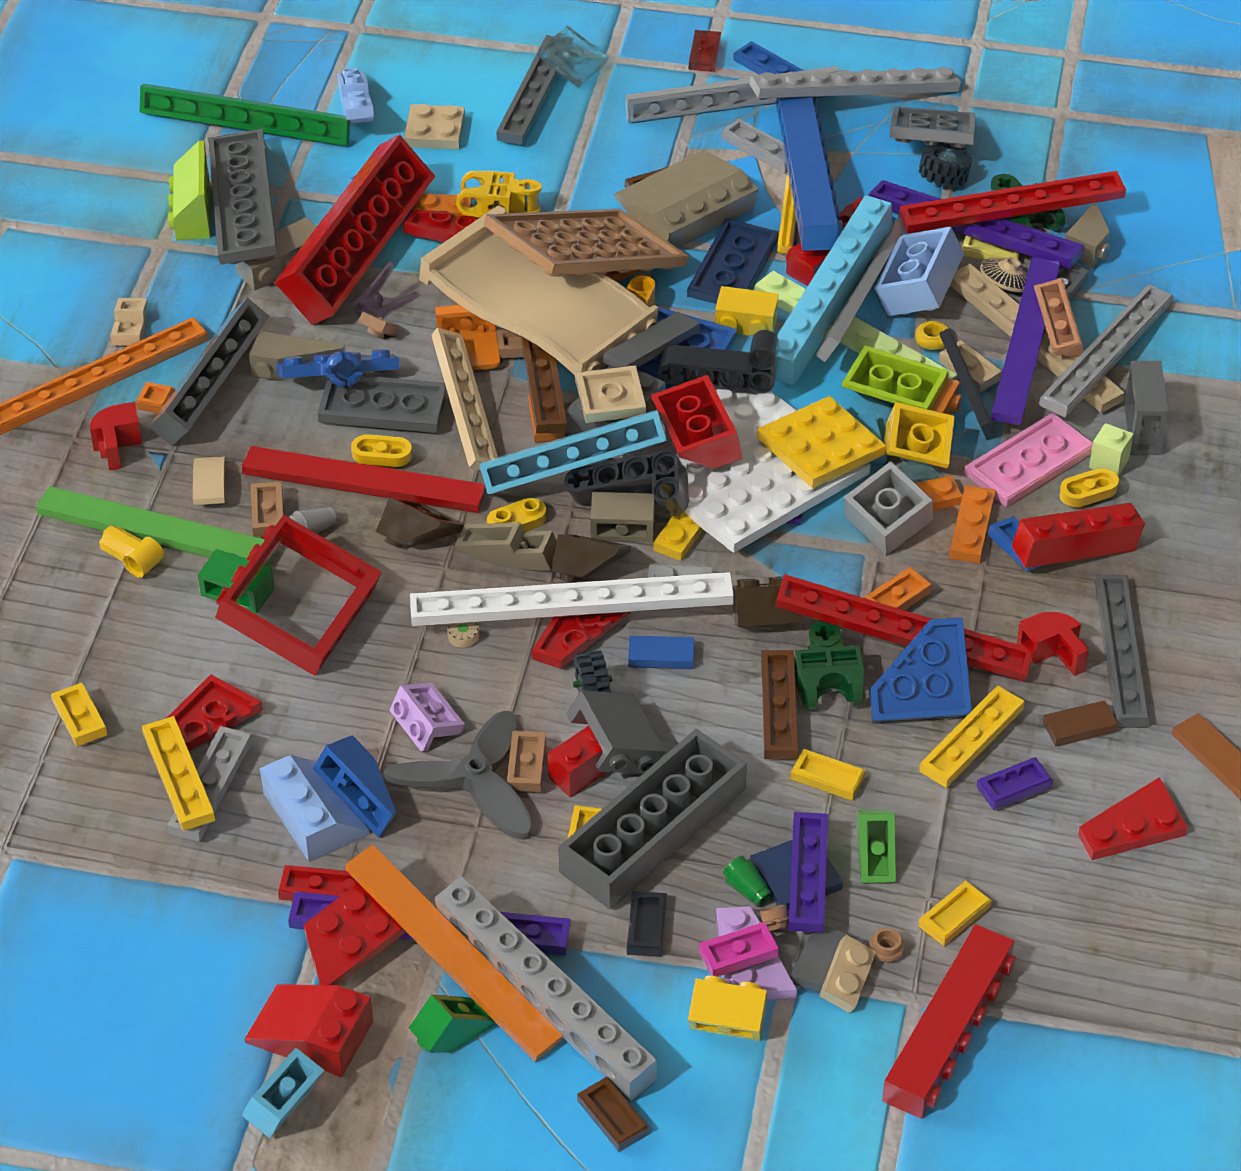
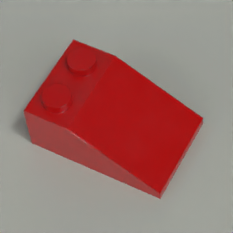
M277 984L246 1035L245 1043L286 1058L297 1048L324 1071L343 1077L373 1023L371 997L338 985Z

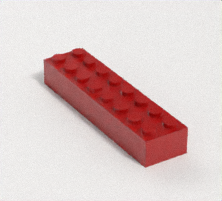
M400 134L378 145L274 282L311 325L336 313L435 178L432 171Z

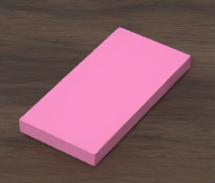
M1052 412L966 465L964 474L980 487L996 490L995 499L1007 508L1090 456L1093 443Z

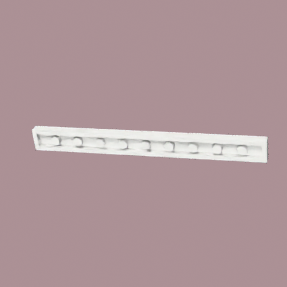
M730 572L410 594L412 626L733 604Z

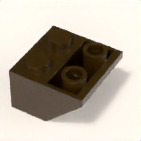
M783 576L769 577V583L760 584L759 579L756 578L737 580V586H732V608L735 626L746 627L802 622L801 614L775 607Z

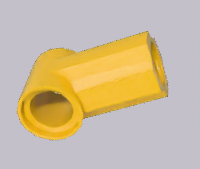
M110 525L106 528L99 541L101 550L122 561L126 569L138 578H142L165 557L161 545L153 538L145 537L141 540L118 526L113 527Z

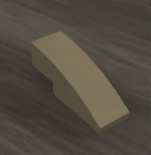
M521 523L465 524L455 543V548L457 551L493 564L525 570L551 571L557 540L553 531L524 532Z

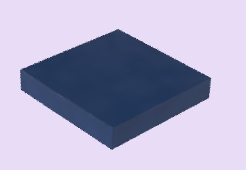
M792 840L750 855V859L772 892L771 898L776 906L787 905L788 910L790 904ZM828 857L826 858L825 896L843 889V881Z

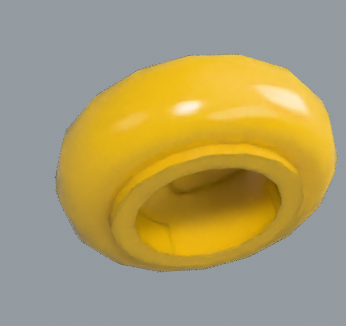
M937 321L924 322L915 330V340L919 346L927 350L936 351L943 349L945 346L939 332L948 329V327Z

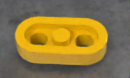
M365 434L356 437L351 443L352 457L360 464L401 467L408 464L412 459L411 443L402 437Z
M1097 468L1066 478L1060 486V500L1070 507H1082L1110 498L1117 492L1119 478L1115 472L1106 468Z
M526 498L491 511L487 516V523H521L524 532H527L545 523L546 506L539 499Z

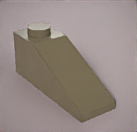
M259 331L249 353L252 377L278 381L294 379L279 377L277 375L276 363L285 362L284 358L293 356L302 357L303 361L314 360V355H332L335 352L345 351V344Z

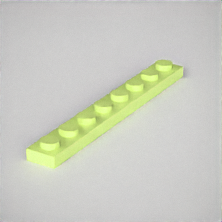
M772 271L755 284V291L779 293L778 307L791 314L806 290L775 271ZM855 316L840 343L859 354L864 345L948 370ZM948 370V379L956 380L957 374Z

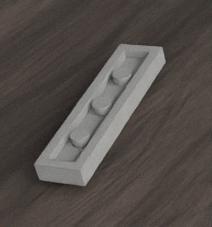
M220 726L197 768V773L214 814L252 744L251 733ZM174 811L167 824L168 834L200 842L210 823L182 831Z

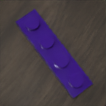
M794 812L788 931L824 933L828 814Z

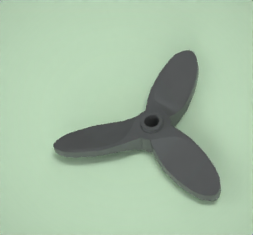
M510 711L498 712L492 716L476 735L470 755L462 759L400 763L389 766L384 770V779L395 784L463 789L471 793L480 811L504 833L518 839H526L530 834L531 817L524 803L512 787L494 773L503 763L511 749L512 732L516 731V718Z

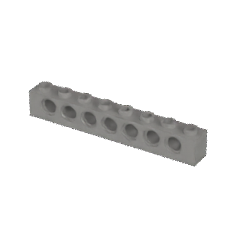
M462 876L435 897L436 908L563 1035L562 1037L602 1076H607L625 1098L632 1102L657 1080V1060Z

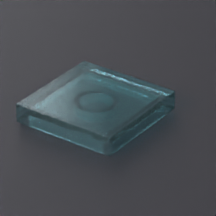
M568 25L541 47L537 53L539 58L577 88L600 70L609 59Z

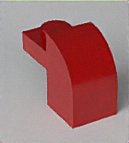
M135 402L106 407L99 411L91 420L90 433L93 450L100 451L101 459L107 458L109 470L121 469L119 447L142 444Z
M1043 612L1020 621L1017 644L1033 649L1031 661L1034 664L1057 655L1074 676L1086 670L1089 650L1086 643L1079 639L1081 624L1075 618L1060 612Z

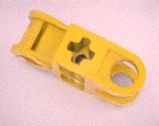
M470 171L461 180L460 186L462 191L457 196L456 206L464 215L481 218L498 205L507 210V214L541 212L538 198L539 193L542 191V184L536 180L515 179V173L498 171ZM476 179L481 183V186L468 188L466 181ZM472 197V199H476L477 205L472 208L466 207L462 204L461 199Z

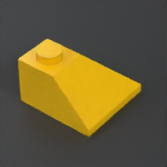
M895 402L886 422L884 444L886 445L887 454L948 468L954 416Z

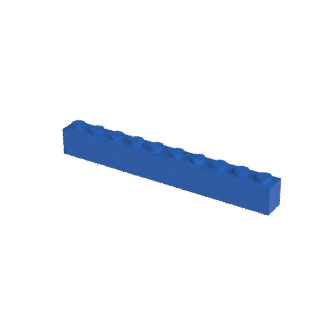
M816 96L776 98V109L802 251L830 250L842 233L843 228L842 220H839V205H836V190H833V175H830V161H827V146H825Z

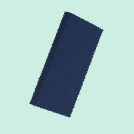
M725 219L687 288V297L717 304L721 286L752 290L778 242L779 231Z

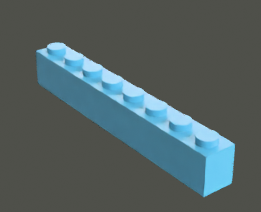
M867 195L860 202L777 334L779 351L776 380L795 386L892 228L891 202Z

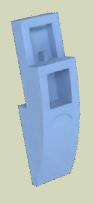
M347 68L343 70V73H337L342 108L346 119L351 120L350 124L373 121L374 110L364 71H359L358 68Z

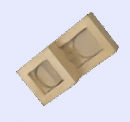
M118 298L114 309L115 322L110 334L111 345L129 346L142 340L147 314V298Z
M225 456L194 458V505L225 503Z

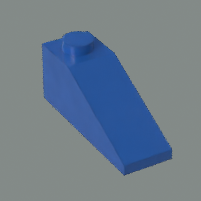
M353 735L326 745L313 769L378 838L382 837L397 812L375 758Z

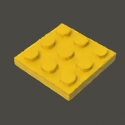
M830 396L757 428L756 438L812 489L884 456L886 452V445Z

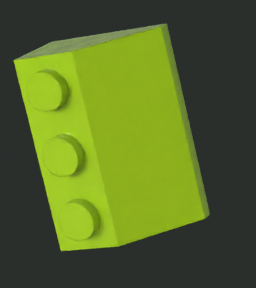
M202 140L198 141L174 164V176H169V190L173 194H168L169 210L173 212H168L169 229L175 230L176 240L210 238V179L205 141Z
M864 345L843 380L842 387L888 402H897L931 410L948 380L949 371Z

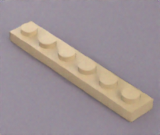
M437 327L431 336L469 468L480 470L479 464L481 462L498 458L463 336L462 334Z

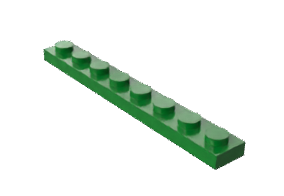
M145 83L140 86V113L245 130L263 129L264 133L344 146L349 144L351 120H347L344 115Z

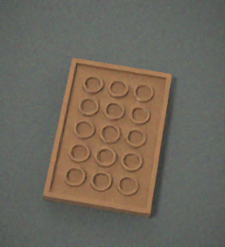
M621 209L486 214L484 226L494 232L495 237L505 240L511 245L510 247L513 250L528 257V261L539 265L545 270L546 274L553 277H560L562 274L581 276L589 272L606 274L607 271L623 273L638 269L651 271L654 268L673 270L674 267H686L689 258L687 254Z

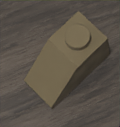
M1092 204L1065 234V239L1084 245V254L1077 262L1092 269L1100 260H1104L1110 251V244H1108L1110 231L1098 205Z

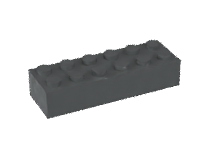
M695 729L558 847L559 873L608 909H611L746 789L747 763L698 729Z

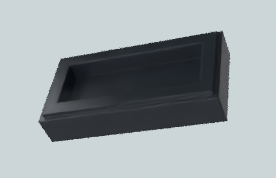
M632 891L627 955L662 957L667 893Z

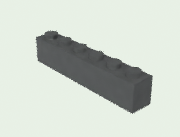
M248 297L237 306L149 425V428L171 446L184 436L270 316Z

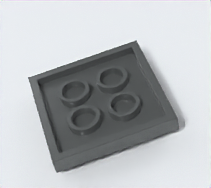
M894 106L889 138H895V141L901 143L922 140L926 145H939V142L951 143L950 145L953 147L965 148L967 144L973 145L976 113Z

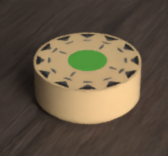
M478 622L448 624L447 635L449 642L460 648L470 647L477 643L480 637Z

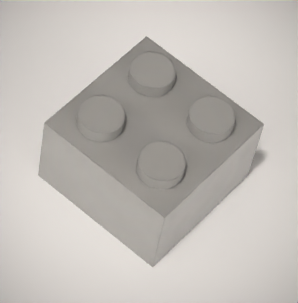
M891 461L843 497L845 517L886 556L933 521L932 499Z

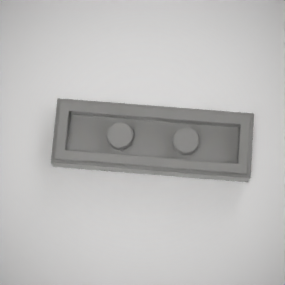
M737 119L721 131L722 140L784 174L788 171L782 141L741 119Z

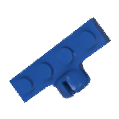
M373 350L370 356H361V352L339 351L332 355H314V360L303 361L302 357L293 356L284 358L285 362L276 363L277 375L281 378L327 376L331 383L342 388L355 385L360 380L363 372L400 369L399 357L390 354V350Z

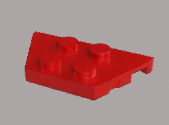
M358 883L303 925L319 985L339 986L406 933L397 921Z

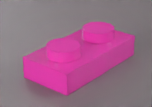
M765 922L699 943V953L711 976L716 977L776 958L779 952V948Z

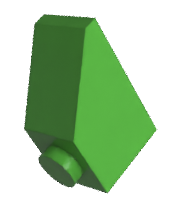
M891 809L857 810V848L861 883L896 882L895 813Z

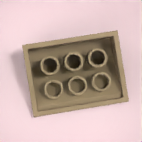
M702 150L615 193L614 197L630 216L679 248L721 227L725 219L734 220L752 211L759 188L742 169Z

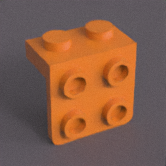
M460 305L435 307L436 328L462 334L472 370L493 369L500 366L495 324L481 319Z

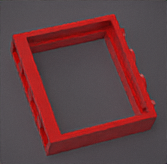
M283 514L275 526L271 524V526L267 527L262 537L264 542L261 546L257 543L253 546L247 557L248 564L245 567L240 565L231 579L233 582L232 586L222 589L220 596L215 601L219 605L215 618L316 676L375 590L382 572ZM280 543L356 587L315 648L238 604V601Z

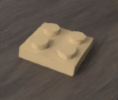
M410 104L404 140L411 148L459 150L465 118V107Z
M636 365L576 373V384L585 423L631 418L646 413V404Z

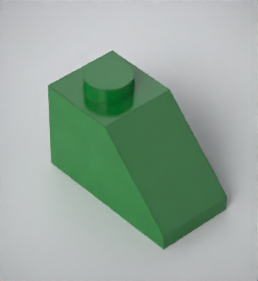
M431 994L408 1028L418 1038L417 1043L427 1052L452 1053L491 1028L495 1021L471 997Z

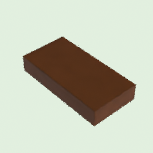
M1105 700L1045 714L1043 717V724L1055 747L1117 732L1118 723Z
M607 1076L577 1094L578 1103L618 1152L649 1135V1126Z

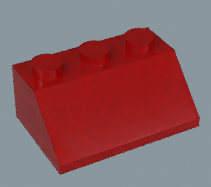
M708 375L651 395L653 404L680 458L713 469L743 459L737 431Z

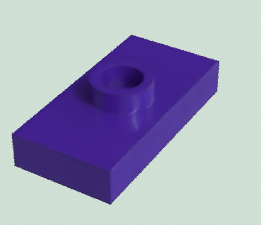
M1036 757L977 780L978 790L993 811L1050 789L1053 784V779Z

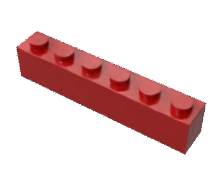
M977 924L974 925L884 1080L882 1102L920 1119L923 1118L929 1107L933 1109L936 1107L942 1093L940 1086L944 1079L950 1081L953 1077L958 1063L956 1061L958 1054H965L973 1036L970 1034L974 1026L981 1027L987 1014L986 1005L988 1001L994 1002L1002 986L1001 978L1003 975L1009 976L1014 968L1016 956L1012 955L1013 939Z

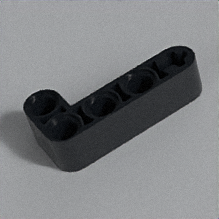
M760 330L753 335L750 352L670 345L663 350L658 375L662 381L671 385H680L708 375L715 389L767 393L773 389L778 367L779 340L772 331Z
M662 450L574 468L566 474L563 482L566 490L575 502L581 506H591L592 492L653 493V497L669 516L682 514L689 504L688 473L678 456L671 450Z

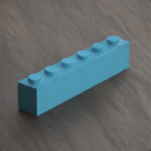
M654 410L481 462L479 467L487 493L491 494L666 441L658 411Z

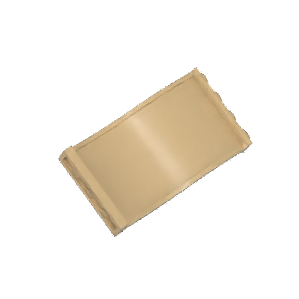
M498 205L486 214H507V210ZM486 214L421 258L420 281L426 285L433 283L449 298L481 319L516 333L538 345L575 375V383L577 372L603 369L607 366V364L603 363L605 352L658 323L656 320L659 307L653 305L649 308L633 293L603 274L589 272L581 276L562 274L560 277L546 274L542 267L528 261V257L519 251L513 250L510 247L511 245L505 240L495 237L494 232L484 226Z

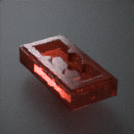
M695 30L688 70L715 72L721 43V32Z

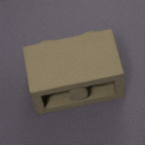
M592 492L591 538L605 541L653 542V494Z

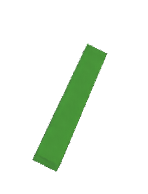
M52 486L48 487L36 505L38 515L102 531L110 525L113 527L118 526L141 540L145 537H151L162 546L210 557L215 549H219L247 559L253 546L256 543L261 546L264 542L262 538ZM277 549L274 551V553L272 554V556L269 558V560L267 561V563H266L265 565H267V566L269 565V563H270V561L272 560V558H273L274 554L276 553Z

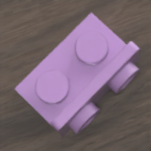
M432 682L400 685L390 708L392 715L421 752L429 750L434 737L461 735L465 726L464 722Z

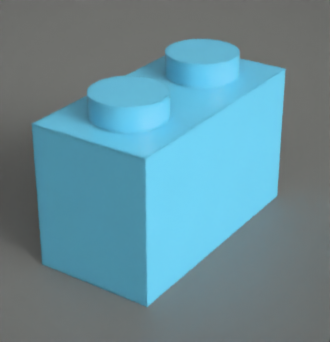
M295 1048L251 1097L241 1116L268 1138H271L314 1089L324 1070L299 1049Z

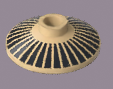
M1006 257L1005 259L988 258L982 261L980 266L982 275L992 284L1005 290L1023 292L1028 269L1022 266L1019 260L1012 257Z

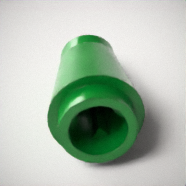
M738 856L725 867L723 875L726 877V884L757 907L762 906L771 898L772 892L751 859L746 860L744 856Z

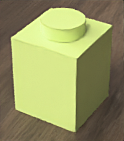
M1105 423L1093 441L1089 468L1093 470L1097 468L1110 469L1119 476L1130 458L1133 433Z

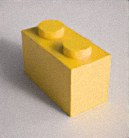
M721 286L715 307V323L737 329V334L753 336L760 330H768L774 333L778 317L779 293Z
M705 976L704 980L696 978L688 1016L689 1028L760 1041L768 1001L767 990L761 989L759 984L752 982H740L739 986L727 984L725 979L716 976Z

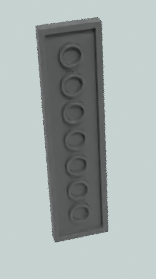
M263 129L208 138L220 265L227 263L237 264L245 260L266 259L270 256L278 255Z

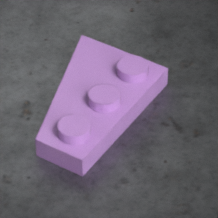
M751 906L716 908L718 937L760 923ZM779 957L722 975L727 984L739 986L740 982L759 984L761 989L767 990L768 1000L796 998L797 989Z

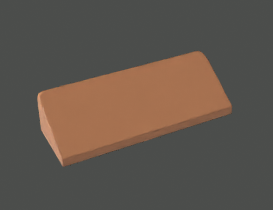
M1059 278L1035 285V293L1053 354L1079 357L1084 350L1063 279Z

